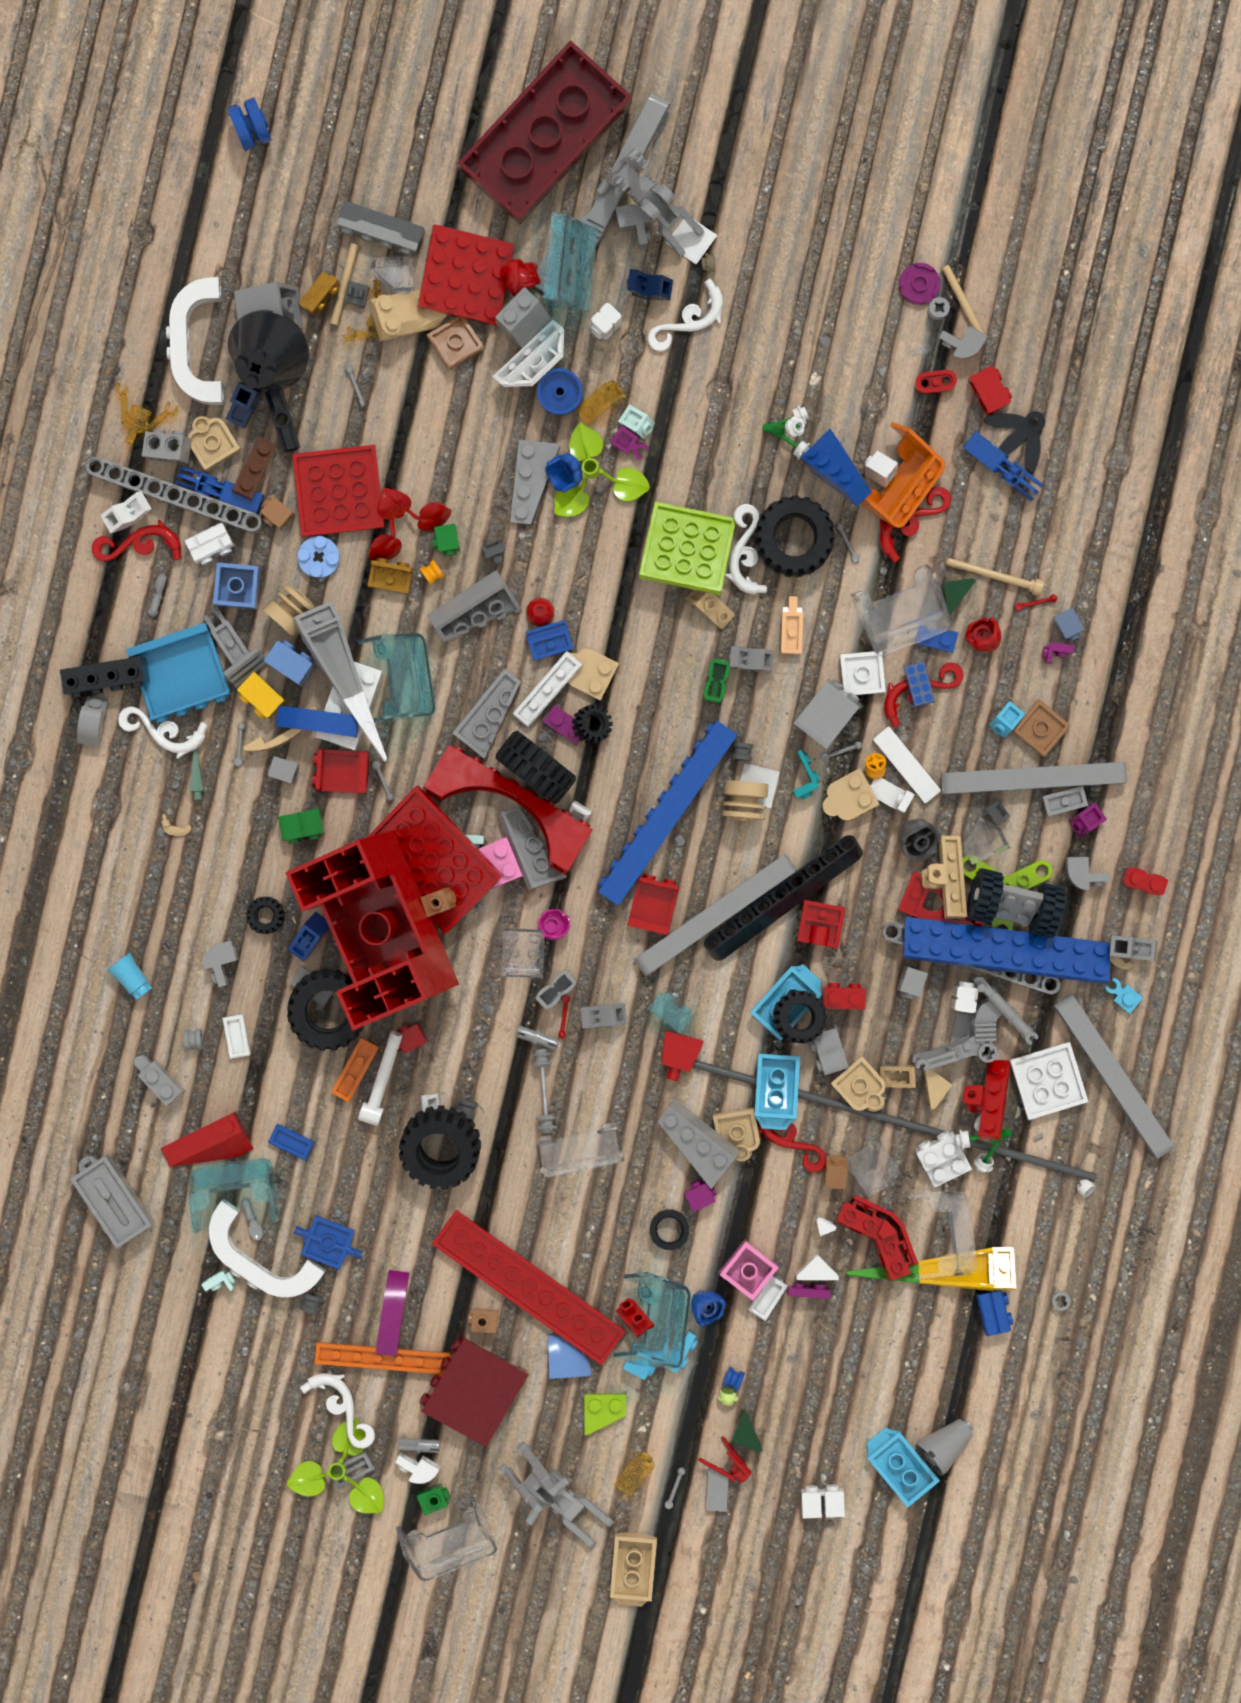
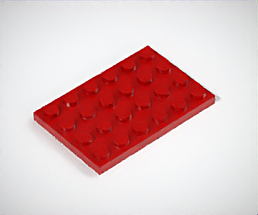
M419 785L415 786L367 836L370 837L394 830L422 897L450 887V890L454 892L456 907L430 916L433 922L445 934L449 933L503 877V874Z

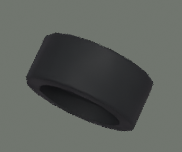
M666 1209L658 1212L650 1223L652 1241L664 1250L680 1248L689 1236L687 1219L676 1210ZM667 1217L678 1220L682 1227L680 1237L672 1242L662 1240L657 1233L659 1222Z

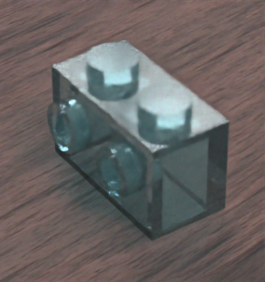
M667 991L664 994L659 992L647 1009L681 1034L694 1018L690 1015L692 1010L684 1004L681 1006L677 1005L674 1002L676 998Z

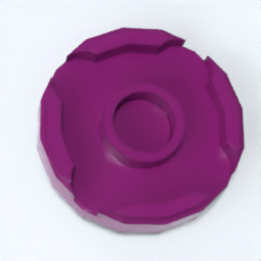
M915 263L903 271L899 279V289L906 301L914 305H924L930 303L937 296L941 280L932 266L926 263Z

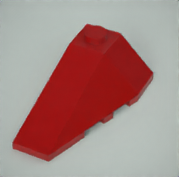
M236 1111L161 1148L169 1167L236 1158L254 1149Z

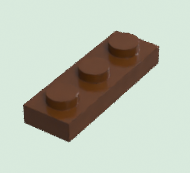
M260 436L257 437L234 485L233 493L251 501L277 446L276 444Z

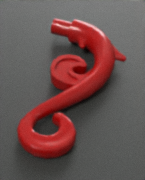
M934 487L928 492L927 504L932 506L933 498L939 496L943 499L942 506L934 509H916L908 520L909 525L900 527V531L904 536L910 537L917 533L919 521L916 517L939 514L949 508L951 495L947 489ZM880 520L879 542L885 556L888 555L892 562L895 563L900 557L894 551L896 549L893 546L895 538L891 539L894 526Z
M158 520V525L145 526L131 533L109 555L102 554L101 548L105 544L114 548L115 543L109 537L100 536L92 544V553L99 561L108 562L118 557L133 544L134 550L138 554L149 555L154 550V543L151 539L146 538L145 544H142L141 539L147 535H158L166 540L163 541V544L169 546L173 554V560H181L180 549H182L178 536L165 526L161 520Z
M953 662L944 664L940 669L939 678L943 680L945 673L949 671L954 673L955 680L951 683L929 680L931 688L951 689L959 686L964 677L962 668ZM907 680L897 683L894 687L892 683L888 685L884 701V712L893 728L901 725L897 717V708L900 704H896V701L903 691L909 689ZM909 691L907 694V700L910 704L913 705Z
M758 1122L759 1134L763 1133L772 1143L783 1148L810 1150L818 1153L819 1160L816 1163L809 1161L808 1153L804 1154L803 1166L807 1171L817 1173L825 1168L826 1153L821 1148L812 1144L793 1141L797 1135V1129L793 1123L786 1130H778L779 1133L782 1131L786 1132V1136L781 1137L772 1129L761 1128Z

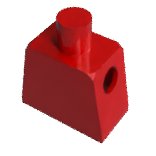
M665 1030L661 1064L669 1066L666 1078L678 1081L681 1070L690 1072L704 1041Z

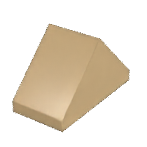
M913 1065L880 1066V1077L884 1080L886 1087L916 1088L915 1067Z
M923 1069L928 1105L930 1109H935L952 1087V1084L932 1069L927 1071Z

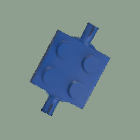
M318 1215L315 1216L314 1222L308 1230L296 1226L293 1233L305 1238L301 1255L339 1270L348 1255L360 1259L363 1252L351 1247L355 1229Z

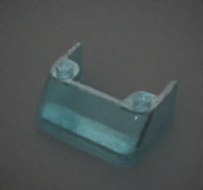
M384 634L357 640L358 644H373L376 657L380 660H387L392 700L384 703L382 709L383 716L373 718L374 723L420 718L434 713L435 701L427 646L421 634Z
M257 1158L199 1166L193 1169L190 1173L189 1206L193 1233H198L202 1230L200 1211L205 1210L210 1205V1193L251 1187L252 1197L257 1202H270L272 1222H277L280 1219V1211L272 1162L267 1158Z
M649 1272L625 1274L624 1279L638 1284V1297L641 1302L648 1304L647 1316L654 1323L655 1327L644 1332L643 1344H634L629 1352L614 1353L613 1357L635 1365L669 1369L680 1367L683 1361L691 1295L689 1289L685 1285Z

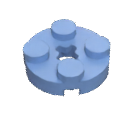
M323 536L312 537L301 545L298 551V563L308 576L326 578L332 575L338 568L339 550L330 539ZM316 552H318L319 554L324 553V556L322 557L324 560L323 562H314L313 559L315 558L314 554Z

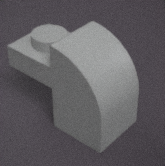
M638 205L616 207L619 232L636 229L639 249L648 248V241H651L649 229H645V227L652 226V220L641 211Z
M969 326L962 340L946 331H942L939 338L943 340L941 344L949 349L957 348L953 356L971 358L982 350L989 336Z
M731 646L729 654L730 667L741 671L772 672L774 651Z
M87 697L79 715L77 743L98 747L103 734V719L108 708V700Z
M1089 857L1065 858V874L1070 884L1075 888L1090 890L1089 882H1092V886H1105V882L1110 881V873L1089 874Z
M1112 935L1110 956L1155 961L1157 940Z
M234 940L213 946L205 955L204 970L213 968L214 972H211L214 984H218V987L229 985L224 964L239 960Z
M625 1003L582 1007V1029L627 1024Z

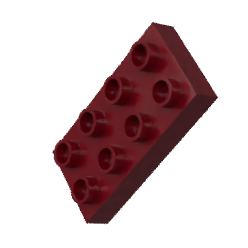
M570 40L457 163L458 168L520 225L632 104V96Z

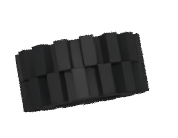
M597 704L588 705L579 709L574 714L576 718L572 719V723H575L572 729L577 730L574 734L575 736H581L579 738L580 741L585 740L586 744H594L609 736L608 733L612 731V728L609 727L613 725V722H609V719L612 717L611 715H606L608 710H602L603 706H597ZM590 716L594 717L598 722L596 732L590 731L587 727L586 720Z
M259 897L252 901L247 908V923L257 933L271 934L283 925L285 911L278 900L272 897ZM263 907H268L273 912V919L267 924L260 922L258 919V911Z

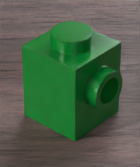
M455 523L434 527L436 537H432L434 550L438 549L439 553L444 554L445 557L456 555V551H460Z
M442 1483L419 1491L417 1494L424 1516L447 1507L449 1504L448 1500L451 1499L447 1487L443 1488Z

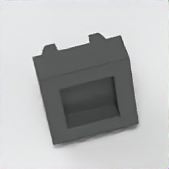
M349 281L344 302L365 308L370 287Z
M501 539L482 546L486 558L493 557L496 565L504 562L500 553L506 550Z
M999 799L989 805L982 814V817L986 815L992 817L993 820L988 824L989 826L994 824L998 826L1010 817Z

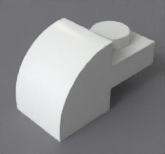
M400 1452L395 1461L401 1471L405 1473L410 1471L412 1473L408 1481L417 1484L432 1480L441 1467L425 1456H422L420 1461L417 1462Z

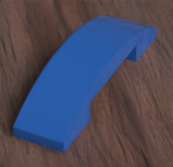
M288 706L278 707L276 727L357 738L359 724L353 715Z

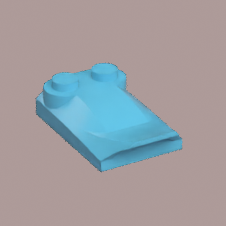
M805 965L791 966L749 1012L780 1041L783 1038L775 1030L776 1026L772 1021L774 1019V1015H772L773 1010L776 1008L775 1004L781 1000L780 998L794 991H807L815 994L818 999L822 995L821 980ZM804 1005L793 1006L788 1014L790 1025L793 1027L809 1009Z
M758 1054L754 1117L758 1120L761 1128L786 1130L796 1120L800 1056Z
M885 1427L867 1442V1459L907 1508L940 1481L900 1431H894Z

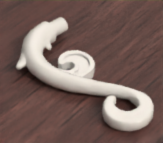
M712 279L704 282L710 296L708 304L711 303L709 313L701 320L693 321V315L700 318L701 309L698 305L689 304L682 311V318L685 323L662 324L652 328L648 334V343L653 350L663 352L671 345L672 336L670 333H667V338L664 342L656 340L655 336L661 330L692 332L708 327L715 320L721 323L723 296L718 286H715Z
M743 504L738 506L733 514L736 524L742 528L747 527V524L742 520L745 513L751 514L753 520L751 526L735 545L729 561L730 574L726 573L725 576L741 591L756 595V593H766L767 585H759L756 582H752L748 576L745 579L739 570V558L742 554L746 556L745 560H741L742 565L745 567H752L758 560L756 550L745 545L756 529L759 513L754 506Z
M132 706L123 709L118 717L120 727L124 731L132 732L137 730L141 724L140 722L130 724L128 717L130 714H137L152 738L162 748L178 753L177 759L197 749L202 744L208 727L207 724L200 722L197 731H194L193 735L186 737L189 740L183 743H174L165 738V733L169 732V738L171 739L178 736L179 728L174 722L164 721L156 729L143 711Z
M321 1373L307 1379L308 1382L300 1387L304 1394L312 1388L314 1390L317 1387L325 1389L324 1385L332 1386L339 1391L343 1398V1403L338 1404L339 1396L332 1395L327 1399V1409L334 1415H340L346 1411L347 1434L351 1444L361 1449L369 1447L375 1439L374 1429L370 1425L358 1424L356 1426V1429L365 1431L366 1436L363 1440L359 1441L353 1435L354 1403L349 1388L341 1380L345 1375Z

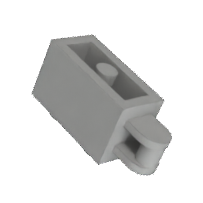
M145 1055L135 1058L134 1064L141 1071L138 1077L165 1106L170 1105L185 1091L157 1060L152 1062Z

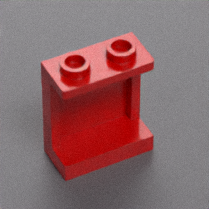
M318 748V753H314L313 763L317 765V772L313 774L312 786H316L315 790L367 794L370 752Z
M644 874L643 877L638 879L627 925L668 935L679 886H675L676 881L664 879V882L655 881L656 876Z

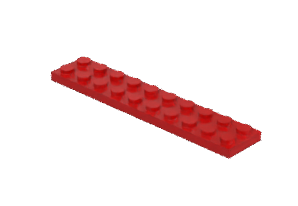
M457 1209L432 1242L433 1246L600 1365L604 1363L626 1332L624 1328Z

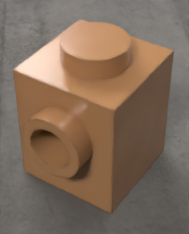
M274 496L271 499L267 498L261 505L262 510L260 512L264 515L262 520L270 527L273 525L277 526L281 531L295 515Z
M450 887L420 897L427 917L456 907V897L454 892L450 890Z
M840 1155L826 1156L825 1188L846 1189L847 1157Z
M474 1308L473 1313L468 1315V1325L471 1326V1331L496 1334L499 1310Z

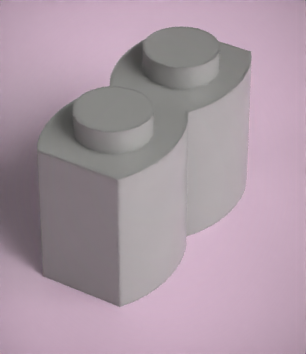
M564 970L555 976L551 984L546 985L538 992L536 1000L545 1010L549 1009L559 1001L561 995L567 994L573 989L577 980L568 970Z
M836 1028L823 1031L814 1041H810L812 1052L817 1051L819 1059L815 1061L819 1072L823 1071V1074L827 1075L849 1068Z

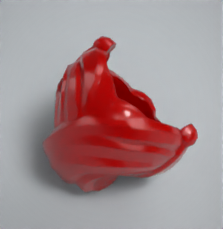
M513 259L504 266L507 277V289L513 297L524 287L529 290L535 287L536 284L539 285L541 283L537 273L538 267L535 263H523L521 259Z
M983 617L967 626L964 639L972 648L990 653L995 651L1000 645L1001 630L995 618L990 617L987 619V617Z

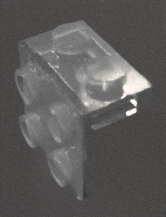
M510 928L503 930L501 977L543 978L545 934L543 930Z

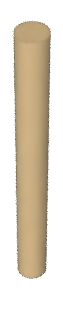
M353 243L350 244L330 324L338 326L359 247Z
M950 266L943 267L942 270L971 327L984 333Z

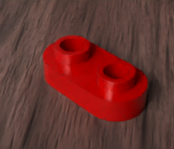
M951 370L924 372L916 378L915 388L921 394L948 392L955 387L957 377ZM943 378L949 380L948 385L942 383ZM927 381L929 386L925 388L921 382Z

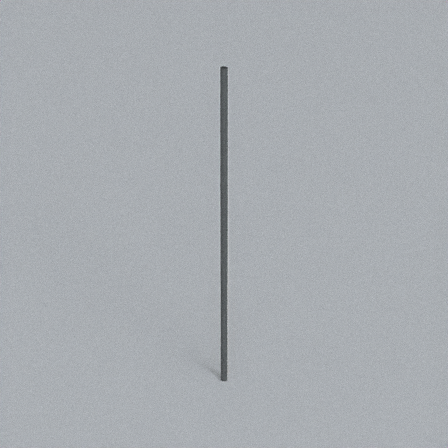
M698 1060L694 1062L693 1068L756 1086L757 1077ZM798 1089V1098L935 1137L946 1132L945 1130L878 1111L871 1112L867 1109L856 1111L846 1102ZM980 1140L970 1141V1147L988 1152L993 1145ZM997 1146L994 1151L995 1154L1090 1181H1095L1096 1173Z

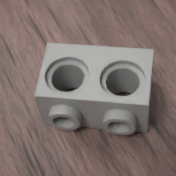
M153 429V432L145 431L142 457L149 460L188 464L192 439L186 437L184 432L172 431V434H166V431L160 429ZM158 441H160V445H159V447L156 449V448H155L156 443H157ZM177 443H179V447L175 451L174 447Z
M904 966L896 990L901 991V996L913 1000L915 996L921 997L928 973Z

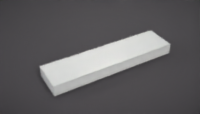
M566 651L513 712V715L529 728L583 664Z
M889 726L872 739L924 804L941 791Z

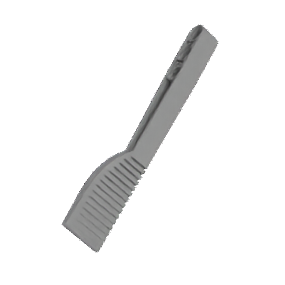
M651 93L611 170L612 173H615L622 166L619 161L635 148L644 157L669 109L670 102ZM610 185L603 195L599 193L589 214L571 223L556 237L537 269L541 283L539 285L536 284L533 288L564 304L568 303L594 250L612 219L616 207H618L624 196V191Z

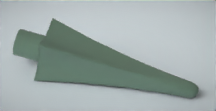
M198 748L193 750L189 792L193 793L194 801L202 800V793L206 792L200 769Z

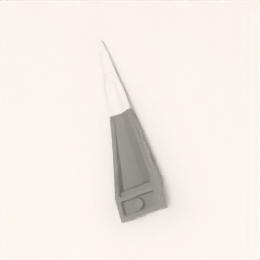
M332 601L294 616L293 621L302 636L303 642L382 760L386 762L387 757L355 668L342 621Z

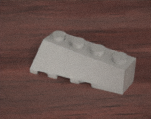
M495 570L429 613L427 617L443 642L468 633L471 628L477 626L481 628L487 625L486 622L496 618L498 620L506 617V614L513 611L518 613L522 609L500 574Z

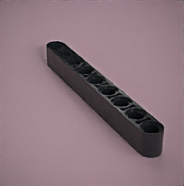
M851 835L842 837L709 935L704 941V947L710 956L716 961L725 959L862 857L863 850L856 838Z

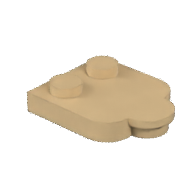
M199 416L193 421V430L189 433L188 438L192 439L191 449L206 472L241 451L228 427L220 418L209 419L206 416Z
M589 648L580 650L578 654L570 653L583 666L570 679L569 685L601 701L619 663Z
M861 768L831 783L827 789L828 797L823 802V810L827 815H838L845 821H851L880 806Z
M863 1056L831 1083L851 1108L856 1111L867 1109L871 1112H877L884 1106L882 1094L885 1091V1082Z
M754 1107L713 1114L716 1132L741 1151L735 1158L737 1161L743 1162L748 1160L752 1155V1151L757 1149L760 1144V1134L757 1119L754 1117Z

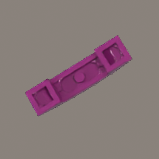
M389 1270L376 1354L397 1356L410 1274L408 1272Z

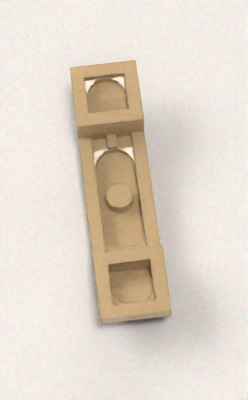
M316 705L309 708L312 710H319ZM290 729L267 743L263 737H259L243 746V748L247 752L274 749L290 742L304 730Z

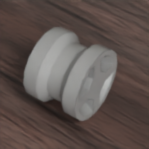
M934 298L928 306V315L933 320H943L949 313L950 305L945 298Z
M196 1029L195 1031L184 1030L183 1040L186 1051L192 1048L203 1049L202 1029Z

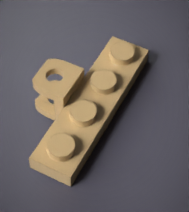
M941 835L939 844L940 864H931L921 872L922 886L926 889L935 890L942 888L944 918L964 919L967 917L961 836Z

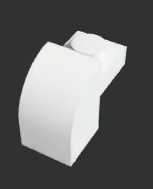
M139 491L125 502L111 506L100 516L111 534L128 528L142 520L144 515L151 510V507L142 491Z

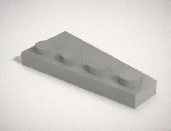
M519 440L510 523L532 524L548 480L545 467L548 461L556 457L560 444Z
M504 668L452 733L485 759L521 681Z
M519 806L498 813L528 890L539 888L567 877L548 866V852L544 848L545 844L541 838H537L533 832L534 828Z

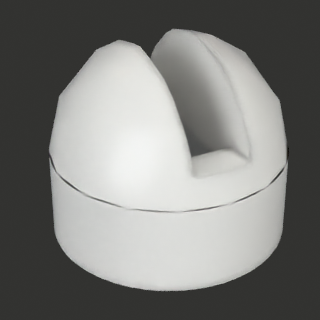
M1083 1179L1080 1181V1184H1077V1191L1083 1198H1086L1094 1191L1096 1186L1091 1181Z

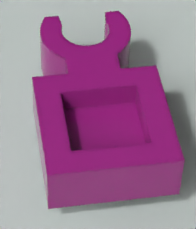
M621 424L610 440L611 444L626 454L629 450H632L637 459H642V455L637 451L639 448H644L646 451L649 448L643 442L638 443L636 440L639 436L623 424Z

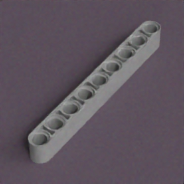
M91 457L86 462L87 472L97 479L134 492L142 491L145 496L209 519L223 522L226 525L252 534L259 533L263 529V520L256 513L99 457ZM101 463L100 471L92 472L93 464ZM114 470L121 471V476L118 479H112L111 477ZM140 477V484L135 487L132 486V478ZM156 483L160 484L159 492L151 493V486ZM175 490L179 491V498L177 500H171V492ZM197 497L199 498L198 506L190 507V500ZM217 504L219 511L216 514H210V506ZM233 511L238 512V519L236 521H229V514ZM252 518L258 519V525L255 528L248 527V522Z
M1126 762L941 773L942 794L1127 783Z
M786 853L633 960L645 976L649 975L795 873L797 869Z
M892 922L884 924L881 929L883 938L903 945L904 926ZM889 926H894L897 930L896 935L892 938L886 935V929ZM969 967L1047 994H1054L1060 989L1058 978L1034 975V982L1028 984L1025 981L1026 974L1015 973L1012 977H1007L1005 971H989L987 969ZM1051 978L1055 985L1052 990H1047L1045 982Z
M1069 994L1053 1005L1152 1155L1159 1159L1174 1149V1145L1075 997Z

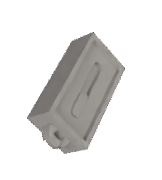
M110 1154L103 1156L99 1160L94 1156H86L79 1162L80 1173L70 1180L116 1249L155 1223ZM88 1162H92L89 1167H85Z

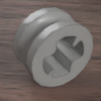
M1057 1291L1052 1295L1051 1301L1056 1310L1064 1311L1068 1309L1071 1299L1066 1292ZM1061 1295L1065 1296L1066 1304L1058 1306L1056 1298L1058 1296L1061 1298Z

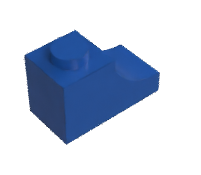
M315 911L304 923L287 950L304 962L330 928L327 920Z

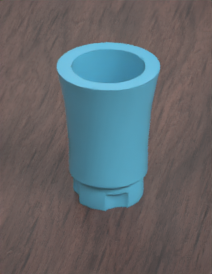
M128 953L107 969L129 994L132 993L135 1000L152 988L147 982L148 979L137 966L131 953Z

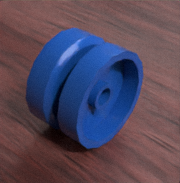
M255 97L244 101L246 115L243 114L238 104L227 107L244 151L255 148V141L252 136L254 133L261 144L272 141L267 129L269 126L262 109L258 107Z
M555 368L548 371L540 379L537 386V396L541 406L548 413L555 416H565L573 413L579 407L583 398V388L579 378L572 371L565 368ZM558 388L564 390L563 395L559 396L556 394Z

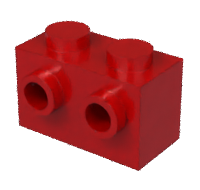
M828 983V987H822V1004L826 1008L865 1010L866 988H861V984H849L848 987H840V983Z

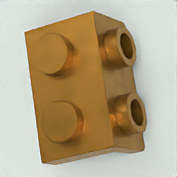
M322 272L299 301V305L314 317L317 313L320 314L326 307L327 300L338 292L340 288L338 279L332 274L329 276L326 272Z
M377 558L376 561L371 560V570L367 586L409 595L414 570L409 567L410 564L404 562H397V565L389 564V560Z

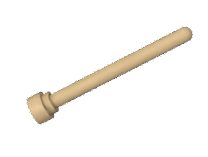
M952 558L946 560V565L949 567L1026 588L1029 592H1032V595L1040 597L1044 580L1036 578V580L1031 579L1029 581Z

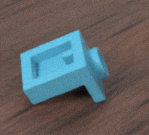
M1009 701L991 721L989 726L996 734L1005 738L1020 722L1025 713Z

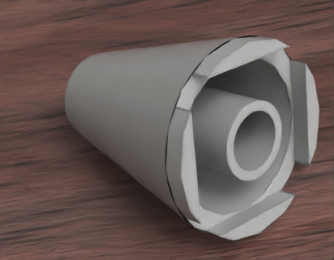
M958 1419L922 1438L916 1443L915 1447L921 1457L931 1464L930 1467L937 1474L943 1476L973 1436V1427L967 1420L962 1421Z

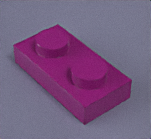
M554 705L543 723L575 745L579 744L581 736H575L574 733L577 730L572 729V726L575 725V723H572L574 718Z
M793 1282L792 1285L787 1287L788 1296L830 1299L831 1290L826 1288V1284L814 1283L813 1287L805 1286V1283Z

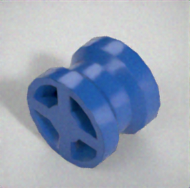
M729 1366L723 1378L722 1386H730L734 1391L738 1392L745 1372H737L733 1367Z

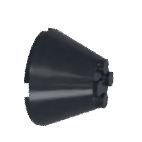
M271 310L253 311L241 317L229 334L228 354L230 361L240 380L250 389H285L295 384L306 371L310 358L307 339L301 328L287 316L283 317L273 313Z

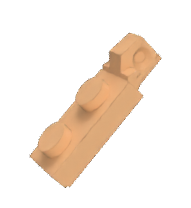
M789 596L788 607H783L781 654H802V607H797V596Z

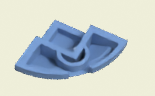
M548 1334L549 1379L591 1375L590 1364L585 1353L561 1336Z

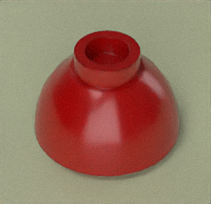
M545 598L533 599L526 608L528 621L538 627L548 625L555 615L553 604Z

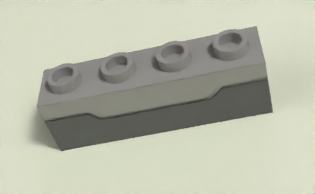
M348 201L344 202L340 218L337 222L338 228L341 229L340 232L345 235L352 236L356 234L361 236L360 239L372 243L374 240L379 242L380 246L392 249L394 247L400 249L399 252L407 256L412 254L418 255L419 247L425 234V229L422 226Z

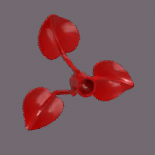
M383 488L377 512L381 518L390 520L391 535L381 534L372 542L368 553L369 560L376 561L377 558L390 560L400 552L402 543L398 538H394L396 534L393 518H401L405 512H408L414 519L419 520L417 526L420 530L433 531L434 527L442 526L446 523L451 515V509L442 503L433 502L425 505L419 512L420 516L410 510L411 499L408 495L394 489Z

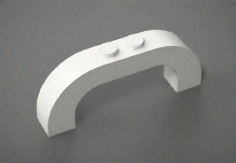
M209 277L189 283L174 299L170 310V326L166 327L167 339H170V347H167V359L171 362L172 373L177 384L190 398L202 404L218 406L224 405V384L221 381L199 380L193 376L190 368V316L193 310L203 303L222 302L221 280L219 277Z
M221 1200L211 1217L209 1238L215 1254L226 1266L231 1268L230 1272L238 1278L242 1276L248 1280L247 1284L256 1290L259 1288L277 1297H293L303 1294L320 1280L326 1269L310 1258L297 1274L290 1277H280L240 1251L231 1240L230 1230L232 1223L241 1210L227 1200Z

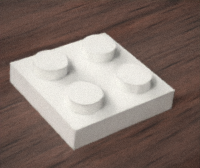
M882 651L840 655L842 684L845 692L848 694L852 692L855 695L886 692Z

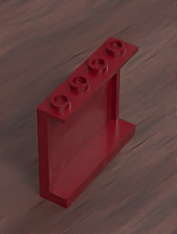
M462 1334L459 1339L456 1338L454 1340L449 1357L445 1356L440 1365L442 1369L439 1374H435L431 1379V1388L428 1393H424L419 1401V1404H421L420 1409L424 1414L487 1447L529 1374L523 1367H517L469 1341Z

